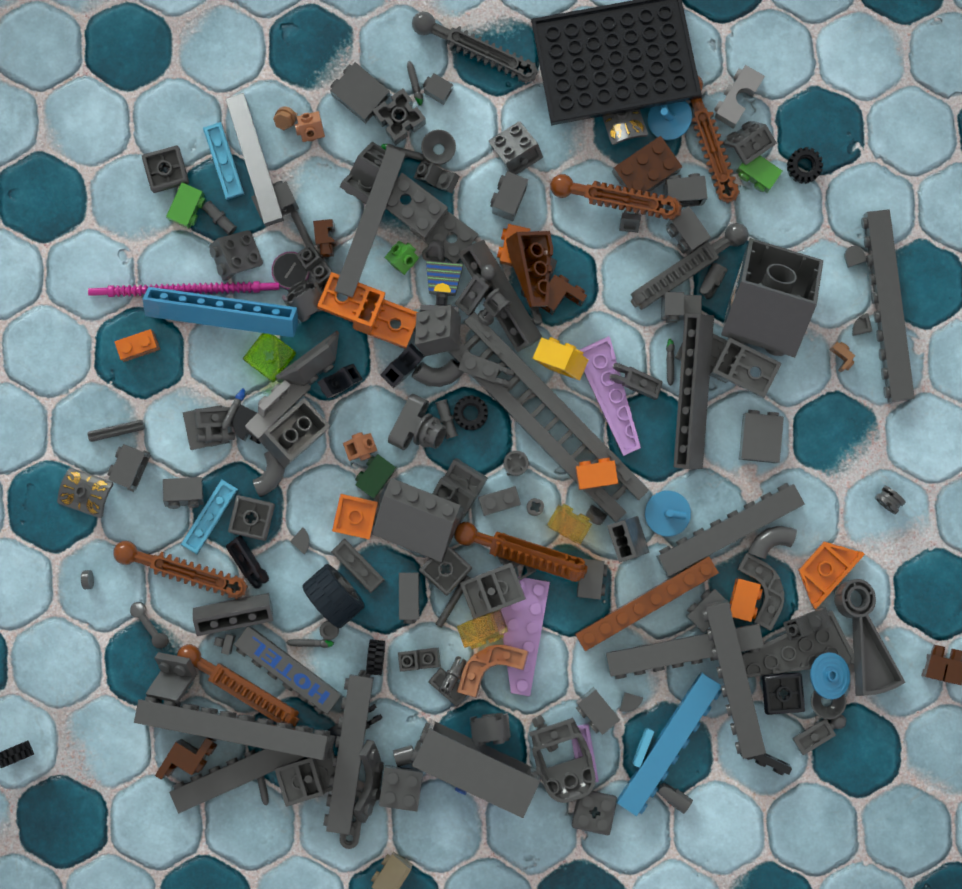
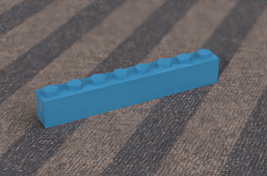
M148 287L142 299L146 317L294 337L298 327L297 307Z
M699 673L644 757L641 767L636 769L619 795L617 804L635 816L645 811L648 805L646 801L649 797H654L658 791L656 786L660 780L664 781L669 773L667 769L671 764L674 765L680 756L678 752L681 748L685 749L690 741L688 737L699 728L701 717L709 713L711 709L709 705L713 699L717 700L720 696L722 685L704 673Z

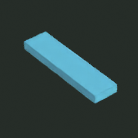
M219 122L203 127L226 200L245 195L222 123Z
M221 479L181 545L198 555L239 489Z

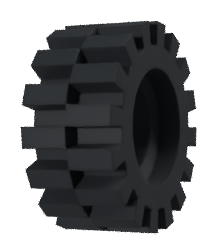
M808 147L804 149L799 148L790 156L787 162V171L790 172L789 176L793 177L795 182L798 180L801 184L803 182L807 184L810 181H814L823 170L822 156L819 157L820 153L818 151L814 152L815 149H808ZM799 160H810L812 163L811 171L802 172L798 168Z
M474 395L464 396V398L458 400L454 408L456 423L465 430L473 431L481 428L488 418L487 405L483 400ZM467 406H474L478 409V417L476 419L467 420L464 417L463 411Z
M369 640L366 674L382 676L385 641Z
M29 740L1 751L0 768L34 755Z

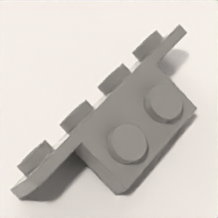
M286 380L281 384L277 383L271 390L272 393L268 397L264 396L259 401L258 413L245 425V428L257 439H260L266 430L275 424L310 390L311 386L309 384L305 386L289 384Z

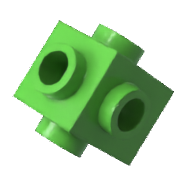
M398 241L384 257L403 275L419 259L414 253L416 249L408 242L405 245L401 241Z

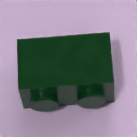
M379 454L376 457L372 455L366 463L368 468L365 472L360 471L355 478V481H357L355 485L373 499L376 498L397 469Z

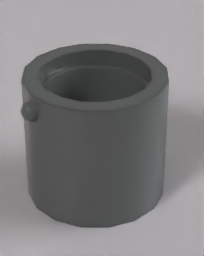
M512 451L506 455L503 466L508 476H520L526 472L529 461L524 452Z

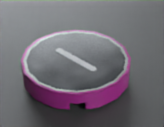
M296 252L280 254L272 265L274 281L279 283L280 287L287 290L302 280H308L310 275L309 271L304 268L296 256L298 254Z

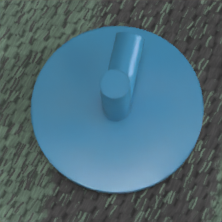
M686 101L651 107L648 114V126L651 132L656 137L661 136L664 140H674L681 137L687 132L692 122V110Z
M675 491L658 492L650 498L646 505V522L652 531L661 536H675L684 531L690 522L691 509L689 503L681 494Z
M830 652L819 655L814 660L810 671L812 686L825 699L841 697L847 691L850 683V671L845 660L838 654Z

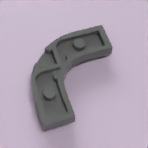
M745 553L737 570L759 582L764 593L762 605L753 622L771 631L784 605L783 586L779 575L770 565L749 553Z
M372 740L366 741L359 754L365 768L366 780L362 794L353 809L358 822L366 823L368 817L372 814L376 800L380 798V785L384 768L379 751Z

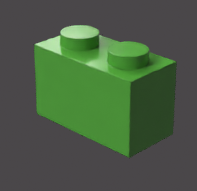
M760 155L747 165L742 163L736 172L739 173L738 176L746 182L749 180L755 184L754 187L758 191L768 193L783 171Z
M181 183L166 218L190 229L191 225L194 226L198 219L196 214L199 208L202 209L205 204L206 198H204L205 194L203 191Z

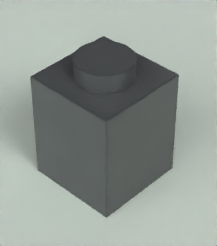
M433 73L431 78L428 76L423 84V87H425L424 94L443 105L453 91V84Z

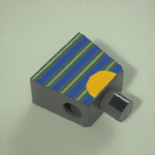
M426 261L429 294L436 295V305L446 306L448 296H456L463 264Z

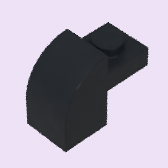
M411 343L398 358L386 367L380 376L392 388H395L416 369L425 356Z
M353 363L341 368L333 375L321 379L317 383L322 393L328 399L344 393L362 381L363 378Z
M240 404L233 419L234 431L242 440L246 441L247 437L251 435L250 440L260 444L259 439L245 428V425L257 412Z

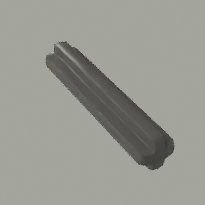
M136 420L89 431L88 439L93 442L144 430L143 420Z

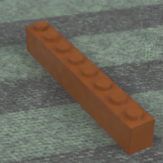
M707 556L575 633V636L583 650L587 651L717 575L719 572L711 558Z

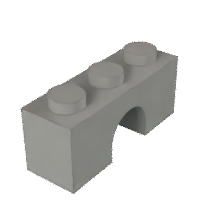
M747 65L742 70L739 68L733 77L736 80L733 86L729 84L724 92L726 98L723 102L719 101L714 109L717 112L715 118L734 129L746 109L738 104L736 95L747 93L753 97L765 76Z

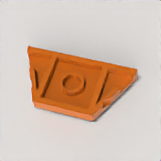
M822 542L798 569L814 609L819 607L865 555L863 552Z

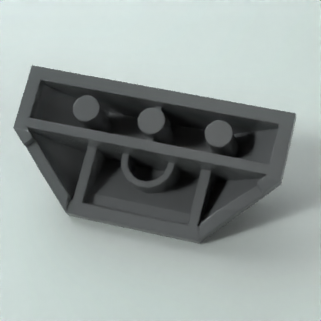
M336 330L275 376V380L279 383L286 380L289 384L301 386L315 383L321 373L325 372L326 374L334 368L333 364H335L339 332Z

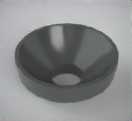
M433 130L423 138L421 149L424 157L430 163L441 165L452 159L456 151V143L452 135L447 131ZM437 144H441L445 148L444 152L440 155L435 154L433 151L434 146Z
M815 690L812 693L811 707L819 717L835 719L844 712L847 702L845 694L837 699H832L831 705L825 707L821 703L822 697Z

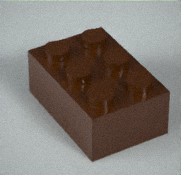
M659 136L616 165L612 173L623 188L627 187L629 191L631 188L636 189V193L638 190H642L644 195L646 191H652L669 179L670 176L680 172L682 165L664 139Z

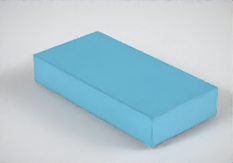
M645 728L632 760V764L639 768L654 734V731L649 728Z

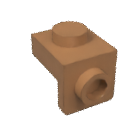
M836 342L829 350L844 361L838 371L842 372L845 369L848 371L854 364L853 358L856 355L849 351L850 348L845 343Z

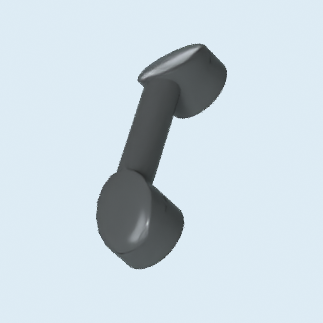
M133 603L130 607V613L133 617H138L150 633L153 646L159 649L165 648L169 643L168 636L164 633H158L145 615L146 606L144 603Z

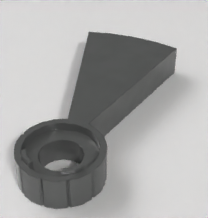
M862 579L848 580L841 583L835 591L834 602L837 606L836 608L843 616L852 619L856 696L884 693L906 683L869 617L876 604L874 589L868 582ZM853 590L858 591L861 595L862 602L859 607H855L851 602L850 596Z

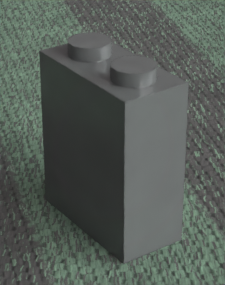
M354 62L353 65L349 64L344 69V75L340 79L337 78L330 87L332 89L330 92L332 96L366 124L373 116L372 110L390 97V91Z
M748 410V413H744L739 460L780 463L784 417L779 416L777 412H767V415H763L758 410Z
M638 516L607 525L619 563L650 553Z
M399 573V620H403L404 624H413L415 620L420 619L419 573Z

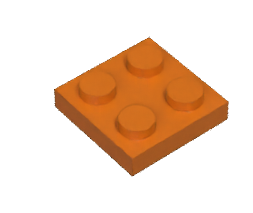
M340 494L332 531L370 540L378 502Z

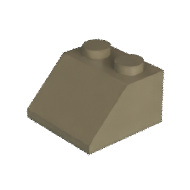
M394 851L391 855L387 854L381 863L384 865L380 872L376 871L371 879L373 882L371 888L400 889L412 870L413 864Z

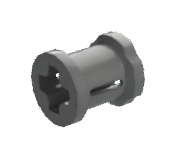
M537 498L531 499L527 503V512L532 516L540 515L543 512L544 503ZM532 502L540 504L539 512L531 511Z

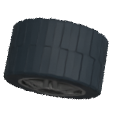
M325 564L302 585L303 591L315 608L337 628H342L364 609V602L356 590L341 573L329 564Z

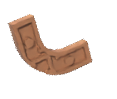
M492 645L479 651L465 665L457 693L477 698L481 680L487 670L496 665H506L524 670L529 651L507 645Z

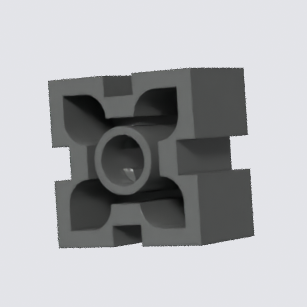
M404 88L391 96L392 102L387 105L384 101L372 110L373 116L382 127L387 125L386 133L395 146L408 137L407 131L412 129L415 132L426 124V118L416 106L412 109V99ZM396 115H403V119L397 120Z

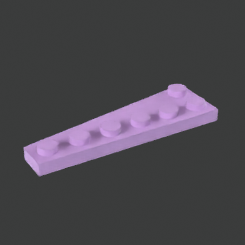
M608 336L580 349V351L589 360L584 374L622 455L625 456L641 447L625 389L622 384L615 383L609 379L610 374L621 375L620 372L613 369V364L617 362L611 339Z

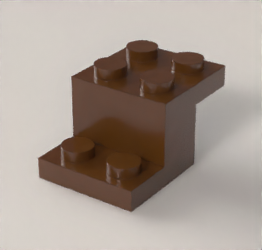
M554 275L549 282V305L540 308L553 315L564 297L581 307L587 297L584 294L586 291L577 285L575 287L570 285L566 277ZM522 289V290H521V295L526 298V296H525V294H524V292H523V289Z
M206 737L199 749L183 739L176 741L155 776L162 780L172 775L177 767L190 775L196 772L199 773L207 763L205 758L210 756V754L212 755L218 744L215 742L217 739Z

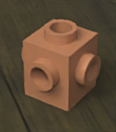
M319 111L297 116L298 124H295L297 136L301 135L303 142L325 137Z
M362 432L354 434L352 439L343 443L349 461L360 458V461L371 458L370 454L377 451L371 433L365 435Z

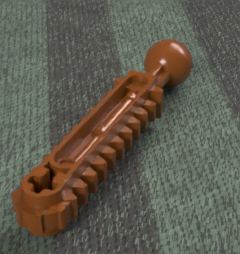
M698 75L699 84H700V89H701V91H702V89H703V80H702L701 77ZM702 98L690 100L695 116L692 118L691 123L697 124L693 127L694 131H700L696 136L697 138H702L699 141V145H705L701 148L702 152H707L704 155V159H710L706 165L712 166L709 169V173H714L711 179L717 180L713 184L714 187L718 188L716 194L719 196L720 201L722 200L729 204L736 201L740 191L738 190V184L734 183L736 177L730 176L734 173L733 169H728L731 163L725 162L728 159V155H723L726 152V148H720L724 144L723 141H718L721 138V134H715L719 128L713 126L716 123L715 119H711L714 117V114L707 111ZM724 184H728L729 190H733L730 196L723 194L725 192Z
M566 174L555 176L550 183L552 193L558 198H565L570 194L580 195L589 198V204L592 205L597 203V206L602 207L604 204L608 208L611 205L614 209L619 206V210H624L626 207V211L631 212L633 209L634 213L638 214L640 211L642 215H645L648 211V216H653L655 213V217L660 218L662 215L663 219L674 220V218L681 215L682 205L678 201L679 199L672 198L671 196L665 198V195L660 194L658 197L656 193L650 195L648 191L643 195L642 190H638L636 193V189L631 188L629 191L627 187L621 189V186L618 185L614 189L613 184H609L607 187V183L602 182L601 184L598 181H594L592 185L574 183ZM663 206H673V210L663 209Z
M470 522L458 524L454 534L457 543L463 546H469L475 542L490 547L489 554L495 557L498 556L574 582L584 578L588 566L585 565V561L580 557L562 553L505 533L496 532L494 537L478 532L475 525Z
M130 541L119 542L113 551L114 559L121 565L137 562L150 566V568L154 569L155 575L162 572V577H165L169 574V579L171 580L176 576L177 582L184 578V584L191 581V586H195L198 583L200 589L206 585V591L213 588V592L217 593L221 590V595L224 596L227 593L228 598L238 599L246 595L245 592L248 585H246L244 578H240L237 575L231 578V574L228 573L224 577L223 571L216 574V569L213 568L209 572L208 566L202 570L201 564L194 567V562L191 561L187 565L186 559H183L180 563L179 557L172 560V554L165 558V552H161L158 556H153L138 551L134 543ZM228 580L229 584L232 585L238 582V586L241 587V589L234 593L233 588L227 587Z
M186 644L178 650L177 656L190 658L194 667L210 676L208 681L275 722L291 723L294 727L300 720L297 717L299 712L221 663L215 666L201 657V652L195 645Z

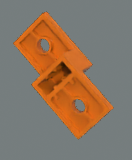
M331 272L317 309L353 322V329L406 349L416 327V313L418 312L385 300V292L362 283H358L353 298L348 297L345 301H339L337 299L339 293L334 290L340 275ZM393 320H398L401 326L394 329L390 326V323Z

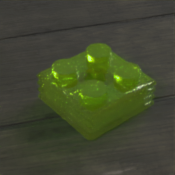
M262 333L245 354L243 360L271 382H275V376L286 368L296 355V352L275 335ZM267 352H274V358L272 360H266L267 356L265 354Z

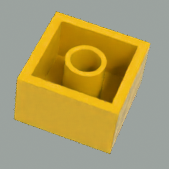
M541 337L532 358L551 371L579 381L589 361L583 356L584 353L577 350L575 346L569 343L563 345L559 340L549 337V340Z

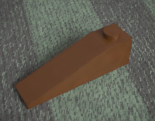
M550 231L516 232L506 239L509 258L529 306L546 307L549 305V274L552 272L550 263L551 256L553 255Z

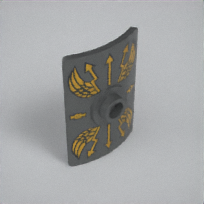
M640 110L602 116L611 144L613 145L628 139L646 137L648 135Z
M69 468L61 482L57 502L66 507L102 518L106 499L114 484L109 480Z

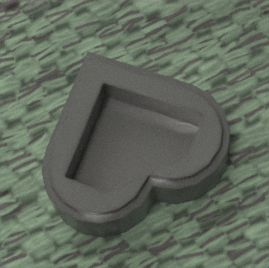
M433 240L422 251L423 259L425 261L444 262L443 243L440 240Z

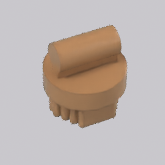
M280 107L273 118L276 127L282 130L292 127L297 120L298 113L289 107Z

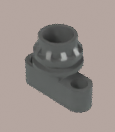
M411 394L389 434L388 443L401 450H405L413 438V442L416 445L437 449L445 438L447 427L442 425L439 419L433 417V415L429 413L425 415L429 406L428 400Z

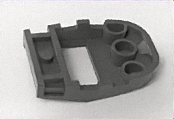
M572 717L529 732L530 737H532V751L536 770L544 783L543 786L548 795L561 803L572 802L589 795L595 786L596 780L592 756L574 718ZM577 738L583 754L582 757L549 768L546 767L541 749Z

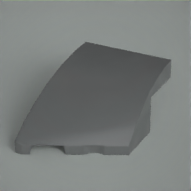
M455 458L446 475L439 480L432 494L459 504L464 508L460 524L488 477Z

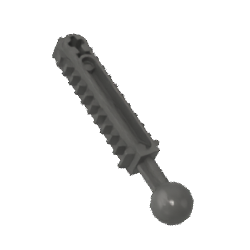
M419 12L412 19V28L417 34L425 36L432 33L445 39L447 44L450 45V51L456 48V53L463 51V56L470 54V59L476 57L478 63L482 60L485 66L488 63L491 64V69L497 67L498 72L504 70V75L510 73L511 78L517 76L519 82L522 81L527 84V82L534 81L536 74H538L535 66L536 63L531 62L530 59L524 61L523 56L517 58L515 52L511 55L508 49L505 52L502 51V46L496 48L495 43L489 45L488 40L483 42L481 41L482 37L475 38L474 33L468 35V30L462 32L461 26L456 29L452 27L451 30L435 22L433 15L429 12ZM527 68L530 69L529 73L523 74Z
M741 223L730 224L725 230L724 237L712 245L707 242L632 292L630 295L633 299L630 302L635 308L638 306L640 310L646 308L661 298L665 292H670L719 258L717 254L729 246L739 247L744 245L749 237L747 228Z

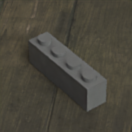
M269 593L193 608V623L197 636L273 621V608Z

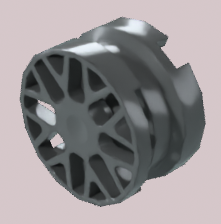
M885 485L881 489L882 492L875 496V499L885 509L893 514H897L898 508L903 506L906 501L897 492Z

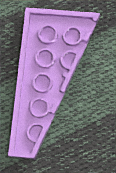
M524 578L520 580V584L526 599L499 609L504 645L529 651L524 670L507 666L511 693L530 696L550 582Z

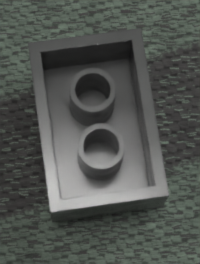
M303 398L266 430L259 441L286 468L328 430L330 424Z

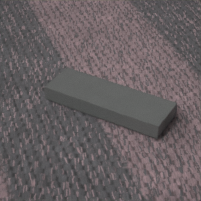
M345 538L331 551L370 593L385 580Z

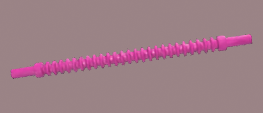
M243 281L242 284L240 282H237V284H234V282L232 284H229V282L218 284L216 282L213 285L211 282L210 285H207V283H204V285L201 283L199 285H196V283L185 285L183 283L180 286L178 283L177 286L174 284L171 286L169 284H166V286L163 284L161 286L150 284L149 286L190 293L199 292V294H202V292H205V294L208 292L210 294H213V292H216V294L218 292L222 294L227 292L229 294L230 291L233 294L235 291L238 293L240 291H243V293L246 291L249 293L251 291L260 293V291L280 290L279 283H260V281H254L253 283L249 281L248 284H245ZM146 284L144 287L142 285H139V287H136V285L133 287L131 285H128V287H125V285L122 287L119 285L117 287L108 285L107 288H88V295H108V297H115V295L120 297V295H123L125 297L128 294L130 297L131 294L134 296L139 294V296H142V294L146 293L148 286Z

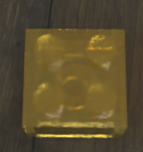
M564 503L562 506L557 505L545 526L580 545L592 526L589 522L590 518L581 513L579 515L572 513L573 508Z
M501 609L457 626L464 648L470 646L471 650L486 644V640L489 643L504 638V633L508 632Z

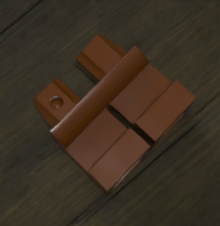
M333 219L313 221L315 243L320 248L322 257H334L333 247L337 245L334 239L330 237V232L335 231Z
M933 645L931 654H927L925 669H923L921 676L962 686V651L951 649L948 659L943 657L945 647Z

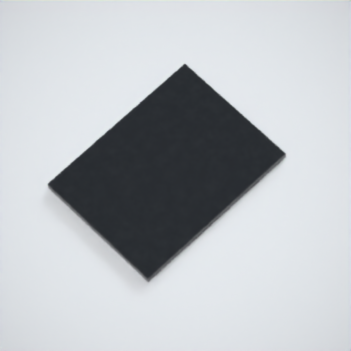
M631 0L531 19L551 126L702 98L682 0Z

